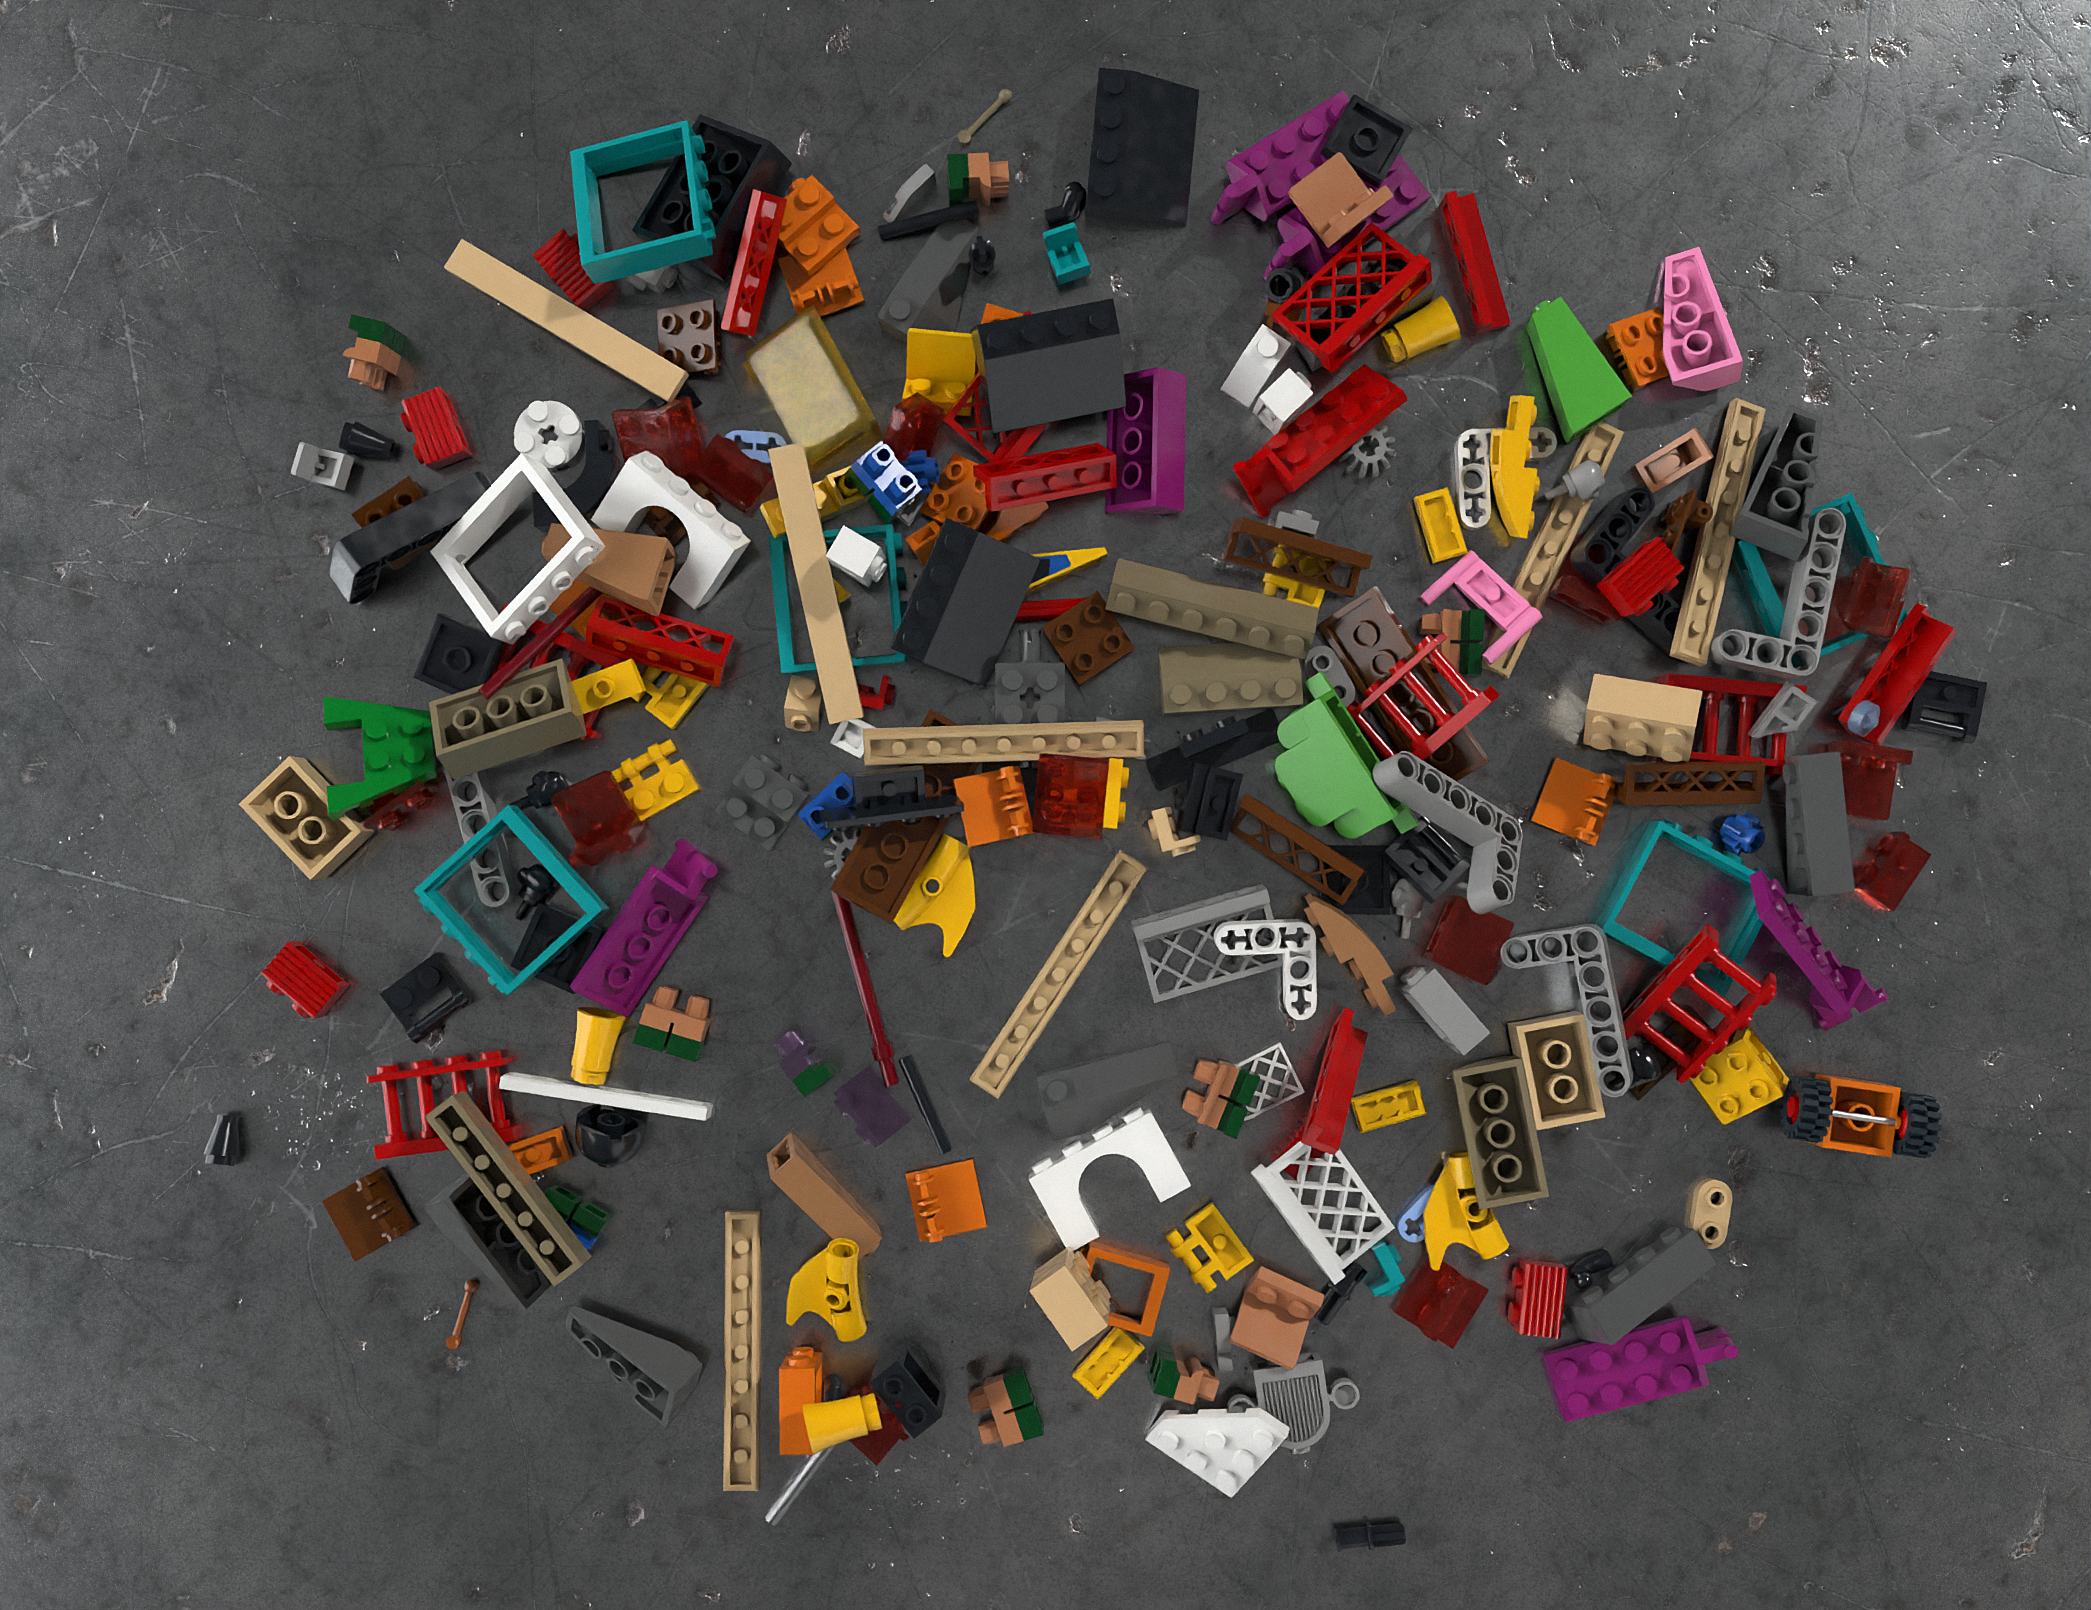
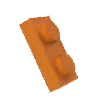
M563 1125L507 1145L529 1175L574 1158Z

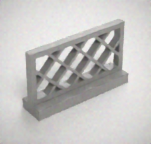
M1262 883L1130 921L1154 1003L1283 966L1282 953L1276 954L1275 959L1265 962L1252 957L1253 955H1240L1244 957L1241 965L1237 970L1229 972L1219 966L1225 957L1224 953L1220 952L1214 963L1198 955L1207 938L1214 941V935L1210 933L1218 921H1236L1232 917L1239 915L1241 917L1238 921H1245L1250 912L1263 909L1266 920H1274L1269 903V894L1267 888ZM1208 925L1205 931L1199 928ZM1262 928L1260 932L1256 933L1255 941L1258 945L1261 940L1269 944L1273 941L1274 933L1271 929H1269L1271 939L1264 936L1269 928ZM1191 929L1202 935L1193 952L1177 943L1182 933ZM1233 931L1226 941L1228 947L1232 946L1231 944L1236 937ZM1175 934L1173 940L1167 938V936ZM1160 939L1169 944L1161 961L1148 955L1145 946L1146 942ZM1174 947L1190 956L1182 972L1165 964ZM1195 959L1212 967L1203 980L1196 981L1186 976ZM1249 961L1255 963L1254 965L1247 966ZM1150 962L1157 965V968L1155 969L1154 973L1152 971ZM1162 969L1178 977L1172 989L1158 992L1155 981ZM1216 971H1219V972L1223 973V974L1214 976V974H1215ZM1183 980L1189 982V984L1180 986Z

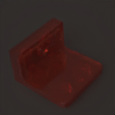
M604 770L558 791L551 798L552 804L577 843L568 857L574 869L586 864L588 867H593L605 860L606 855L617 851L618 854H622L636 845L635 840L644 827L614 775L608 770Z

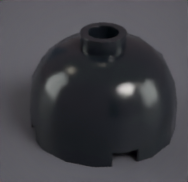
M593 1104L583 1108L577 1113L575 1141L582 1155L604 1168L615 1167L631 1160L641 1149L645 1136L646 1122L644 1123V1115L640 1111L612 1106L613 1110H600L601 1104Z

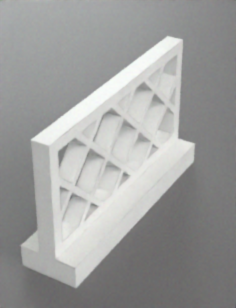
M1300 1141L1267 1168L1260 1164L1251 1171V1174L1319 1268L1334 1284H1337L1345 1277L1342 1271L1345 1267L1395 1227L1340 1149L1334 1155L1337 1160L1332 1159L1333 1155L1326 1152L1324 1159L1309 1158L1312 1147ZM1290 1164H1300L1297 1180H1284L1280 1172ZM1308 1165L1322 1166L1319 1182L1305 1181ZM1330 1167H1343L1344 1173L1341 1184L1327 1183ZM1303 1188L1317 1189L1314 1205H1302L1300 1203ZM1326 1190L1340 1191L1337 1207L1322 1206ZM1348 1191L1360 1192L1362 1194L1359 1208L1345 1207ZM1321 1213L1335 1214L1332 1230L1318 1228ZM1343 1215H1357L1354 1231L1340 1230ZM1366 1216L1379 1218L1381 1224L1371 1232H1362ZM1338 1238H1351L1350 1249L1339 1257L1336 1253Z

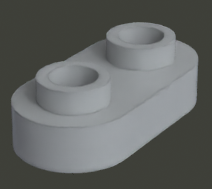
M1327 646L1312 648L1308 653L1307 659L1303 660V668L1308 679L1323 671L1333 688L1341 687L1343 689L1344 696L1340 700L1345 707H1348L1354 701L1355 688L1337 654ZM1318 657L1326 658L1328 665L1325 669L1317 667L1316 659Z

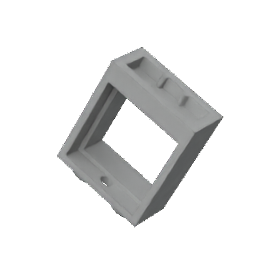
M1414 965L1401 975L1402 983L1396 988L1451 1051L1464 1056L1490 1034L1487 1028L1435 968L1424 965L1418 968Z

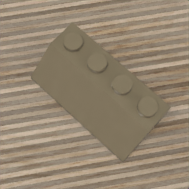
M1241 643L1158 648L1162 716L1299 708L1303 705L1301 667L1297 657Z
M562 658L517 673L489 700L479 693L478 689L483 686L480 685L429 702L436 756L453 779L587 735L583 712Z
M1512 1054L1477 1061L1452 1070L1479 1209H1488L1549 1197L1522 1058Z

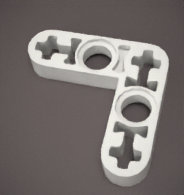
M1530 427L1528 440L1533 442L1538 436H1541V441L1547 442L1548 446L1543 448L1541 452L1538 451L1537 446H1532L1531 454L1527 461L1544 460L1554 452L1557 440L1555 434L1550 429ZM1506 428L1466 430L1455 442L1457 518L1460 525L1467 530L1480 529L1490 519L1489 462L1492 429ZM1469 438H1473V443L1480 446V448L1474 451L1473 460L1474 462L1480 460L1481 464L1463 465V462L1470 460V450L1463 447V444ZM1475 471L1479 473L1482 479L1479 488L1470 489L1465 485L1463 479L1466 472ZM1482 494V498L1475 500L1476 511L1482 512V516L1476 520V523L1472 521V517L1466 516L1465 512L1469 511L1472 507V498L1465 500L1464 495L1473 497Z
M1303 919L1228 921L1216 928L1214 942L1225 955L1282 953L1284 1008L1296 1020H1305L1314 1014L1317 1006L1316 935L1308 922ZM1284 927L1283 932L1287 935L1295 934L1297 928L1301 927L1303 932L1308 935L1301 939L1300 944H1297L1294 938H1283L1285 944L1280 945L1281 934L1279 928ZM1262 928H1269L1274 933L1273 941L1266 946H1260L1255 941L1256 933ZM1244 929H1249V947H1245L1246 942L1244 939L1234 940L1233 946L1230 947L1227 946L1225 941L1221 940V937L1227 936L1229 930H1233L1235 936H1246ZM1300 960L1307 962L1309 970L1303 978L1291 976L1290 968L1293 963ZM1290 985H1309V988L1302 987V996L1305 1001L1309 1002L1302 1006L1301 1011H1297L1296 1007L1291 1005L1292 1002L1298 1000V990L1295 987L1290 988Z

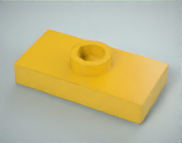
M1448 487L1414 497L1413 501L1432 563L1467 554L1468 551Z
M634 658L572 681L583 714L646 691Z
M1416 1079L1351 1099V1106L1360 1133L1427 1114Z
M1114 1327L1072 1373V1377L1098 1400L1145 1347L1128 1330Z

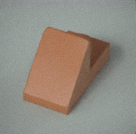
M1694 428L1636 463L1635 466L1653 494L1712 459L1713 455L1698 430Z

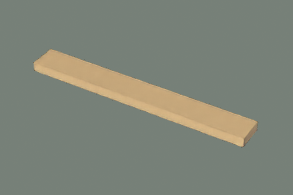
M461 239L444 266L448 272L670 404L689 376L685 370Z
M1734 398L1729 402L1706 503L1713 509V516L1708 522L1700 525L1669 655L1697 666L1707 664L1736 537L1731 536L1730 533L1745 502L1766 412L1765 408L1739 398Z
M1604 422L1585 432L1565 474H1568V471L1583 462L1592 460L1599 465L1604 476L1624 432ZM1568 492L1553 498L1512 586L1519 595L1539 612L1592 500L1584 501L1578 495L1570 498ZM1496 623L1483 647V653L1505 634ZM1532 628L1492 665L1482 657V668L1504 679H1508Z
M799 442L768 449L829 725L864 717L831 564L826 558L828 551L804 443Z
M1143 720L866 728L863 729L864 766L1144 757Z
M1119 850L969 1080L997 1099L1000 1097L1148 871V867L1122 850Z
M727 1210L725 1212L723 1491H758L760 1488L761 1210Z

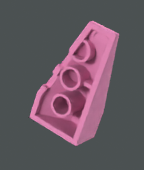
M1700 247L1665 257L1663 358L1673 385L1707 392L1740 382L1743 359Z

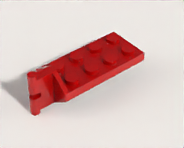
M1363 364L1308 410L1300 414L1282 431L1274 435L1266 444L1254 452V456L1246 462H1236L1233 470L1244 490L1248 492V497L1258 515L1262 518L1269 516L1272 511L1270 507L1286 494L1296 491L1405 403L1408 399L1404 391L1366 364Z

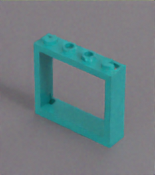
M688 120L570 151L581 266L594 285L713 254L711 240L716 238L713 222L708 217V211L712 210V202L704 185V182L709 181L705 163L701 161V154L705 153V146L701 135H695ZM685 154L694 230L605 253L597 177Z
M1852 492L1812 509L1811 515L1826 508H1835L1844 515L1846 519L1844 535L1881 618L1822 643L1820 657L1898 624L1908 616L1902 604L1905 599L1900 593H1897L1892 582V570L1883 561L1878 551V539L1875 533L1869 530L1864 519V508H1859ZM1741 540L1734 545L1732 559L1767 636L1779 639L1785 610L1756 545ZM1793 654L1791 657V663L1794 668L1801 666V659L1796 654Z
M892 524L849 528L871 542H885L894 636L908 604V601H901L900 588L906 587L904 567H898L897 554L903 553L901 533H895ZM841 529L823 530L826 546H832ZM787 534L775 539L773 535L768 536L781 674L791 676L818 673L815 661L798 663L787 553V550H790ZM895 651V654L851 658L854 670L907 665V655Z
M507 805L413 890L420 897L418 901L423 905L422 909L431 916L435 914L443 923L441 929L445 935L454 942L458 940L466 949L464 952L466 958L478 968L482 966L490 975L488 982L491 986H496L501 993L505 992L507 995L517 993L609 910L608 906L517 806ZM508 827L586 912L517 976L507 968L439 892L447 882Z
M1665 818L1663 821L1649 822L1595 924L1604 930L1607 938L1663 968L1677 955L1614 922L1658 838L1750 887L1749 876L1761 870L1758 867L1751 870L1742 865L1744 859L1728 851H1724L1721 854L1712 849L1713 843L1704 837L1696 834L1690 837L1682 833L1683 827L1681 825L1672 823ZM1763 870L1770 880L1774 878L1767 871ZM1754 897L1724 952L1725 956L1740 967L1763 925V921L1758 917ZM1699 967L1695 969V975L1725 997L1734 979L1718 967H1716L1713 974Z

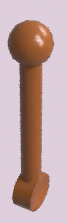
M469 1279L465 1283L466 1293L453 1334L446 1340V1345L449 1349H456L461 1344L462 1340L459 1335L472 1294L478 1289V1283L474 1279Z

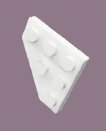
M1247 1408L1245 1413H1227V1409H1199L1198 1414H1180L1179 1410H1166L1148 1430L1145 1440L1232 1498L1287 1438L1290 1427L1261 1408Z

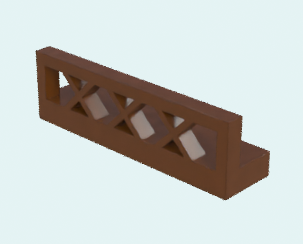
M1244 517L1233 520L1223 561L1350 598L1355 595L1361 570L1369 569L1372 555ZM1238 537L1250 539L1257 553L1248 558L1234 555ZM1259 542H1260V543H1263V544H1267V545H1269V546H1267V547H1265V548L1262 549V547H1261V545L1259 544ZM1274 547L1281 548L1289 561L1279 568L1271 566L1265 555L1267 551ZM1291 552L1298 553L1301 555L1294 558ZM1307 556L1314 558L1320 569V572L1312 577L1304 576L1297 562ZM1260 557L1262 563L1253 560ZM1323 561L1332 563V565L1326 567ZM1291 566L1294 572H1290L1285 569ZM1338 566L1351 569L1346 588L1335 584L1329 573L1331 570ZM1324 576L1326 582L1318 580V578Z
M1762 761L1626 762L1624 782L1615 783L1614 796L1625 806L1761 804L1765 763ZM1676 771H1683L1689 778L1686 782H1665ZM1689 771L1697 772L1694 775H1692ZM1709 771H1717L1723 777L1720 781L1699 782ZM1743 771H1753L1752 783L1749 781L1733 780ZM1635 772H1650L1655 780L1653 782H1635Z
M1246 794L1239 805L1241 809L1232 821L1229 831L1341 905H1344L1366 870L1253 796ZM1248 812L1260 819L1263 833L1248 835L1238 828ZM1266 824H1268L1275 830L1268 831ZM1281 833L1289 838L1292 851L1277 854L1271 850L1269 835ZM1264 837L1265 845L1254 838ZM1295 843H1297L1304 849L1296 850ZM1310 852L1317 856L1321 871L1306 873L1300 869L1297 854ZM1293 855L1294 864L1283 857ZM1324 862H1326L1333 868L1325 869ZM1339 871L1352 879L1342 895L1329 888L1326 873ZM1322 874L1323 883L1312 876Z

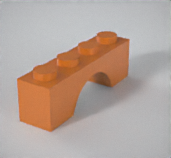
M1044 501L993 512L989 510L977 531L998 541H1004L1012 535L1014 530L1023 524L1037 520L1049 506ZM934 520L905 538L922 567H924L941 527V524Z

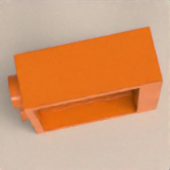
M1090 1241L1087 1250L1080 1249V1252L1091 1267L1088 1270L1090 1276L1096 1258L1151 1273L1139 1319L1109 1312L1108 1325L1152 1337L1171 1270L1169 1263Z
M812 1347L794 1348L793 1352L787 1353L779 1368L780 1455H813L802 1404L823 1403L822 1352H814Z

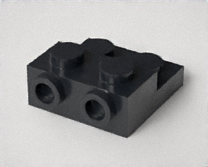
M538 903L511 963V967L520 971L524 970L576 923L580 917L569 915L545 903ZM593 923L542 969L535 978L571 994H577L571 989L570 985L607 932V929Z

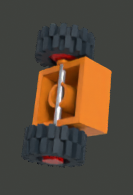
M1816 1073L1815 1079L1793 1076L1792 1080L1788 1081V1087L1785 1091L1786 1096L1785 1098L1782 1097L1781 1102L1784 1106L1780 1112V1116H1783L1781 1120V1126L1784 1127L1783 1133L1788 1139L1806 1141L1823 1148L1891 1157L1893 1150V1153L1897 1155L1924 1159L1932 1156L1931 1152L1936 1150L1935 1143H1939L1940 1137L1937 1134L1942 1129V1125H1939L1942 1114L1938 1113L1940 1105L1936 1103L1937 1099L1930 1095L1900 1092L1901 1088L1885 1083Z

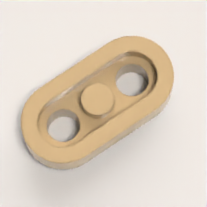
M1714 1178L1704 1179L1695 1187L1688 1228L1696 1231L1707 1249H1715L1725 1241L1732 1205V1192L1724 1182ZM1714 1192H1719V1201L1712 1203L1711 1195ZM1709 1226H1713L1714 1234L1707 1238L1705 1230Z

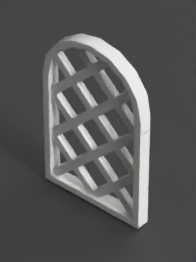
M1280 1042L1234 1064L1240 1067L1254 1060L1250 1070L1255 1072L1258 1060L1270 1064L1267 1076L1259 1074L1260 1079L1265 1080L1262 1091H1255L1254 1095L1259 1096L1256 1108L1246 1106L1247 1110L1253 1113L1245 1116L1244 1121L1255 1118L1305 1093L1294 1071V1066L1290 1063ZM1275 1050L1272 1060L1261 1057ZM1280 1051L1287 1065L1276 1062ZM1274 1066L1286 1070L1283 1082L1271 1078ZM1290 1072L1298 1087L1287 1084ZM1269 1082L1281 1086L1277 1098L1265 1094ZM1285 1088L1296 1091L1282 1098ZM1264 1098L1274 1101V1103L1260 1109Z

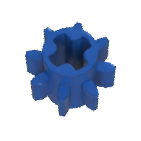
M926 450L909 452L908 461H901V465L918 480L917 483L922 488L919 494L931 493L932 484L939 483V468L936 457H927Z
M1746 812L1744 816L1740 814L1729 816L1720 829V835L1723 837L1721 841L1725 843L1724 848L1737 856L1741 852L1745 854L1756 852L1765 840V832L1762 831L1764 827L1760 825L1761 819L1749 812Z

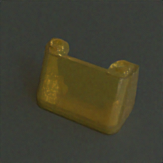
M814 305L798 313L745 353L748 360L742 362L751 380L759 379L794 444L804 443L811 476L883 438L871 409Z

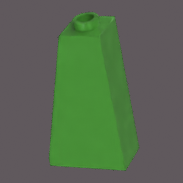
M1560 296L1551 303L1549 300H1545L1538 304L1531 311L1532 316L1526 328L1563 438L1568 444L1623 409L1632 395Z

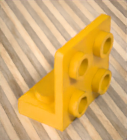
M916 328L908 329L906 382L902 396V410L947 413L975 377L976 354L971 334ZM973 395L966 403L973 402ZM963 407L957 415L970 416L972 407Z
M1750 1024L1742 1031L1737 1029L1733 1041L1720 1054L1715 1055L1713 1053L1705 1061V1068L1696 1078L1689 1077L1724 1125L1783 1097L1789 1081Z

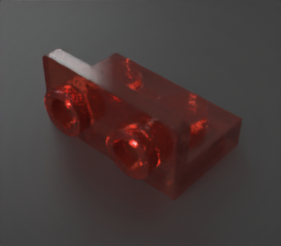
M918 392L914 393L894 406L883 444H887L891 448L899 462L905 461L910 456L909 452L926 450L927 457H930L944 409Z
M1905 831L1888 833L1880 840L1876 848L1878 851L1872 862H1868L1858 874L1859 882L1855 886L1857 891L1891 912L1895 911L1932 855L1909 840L1911 835Z

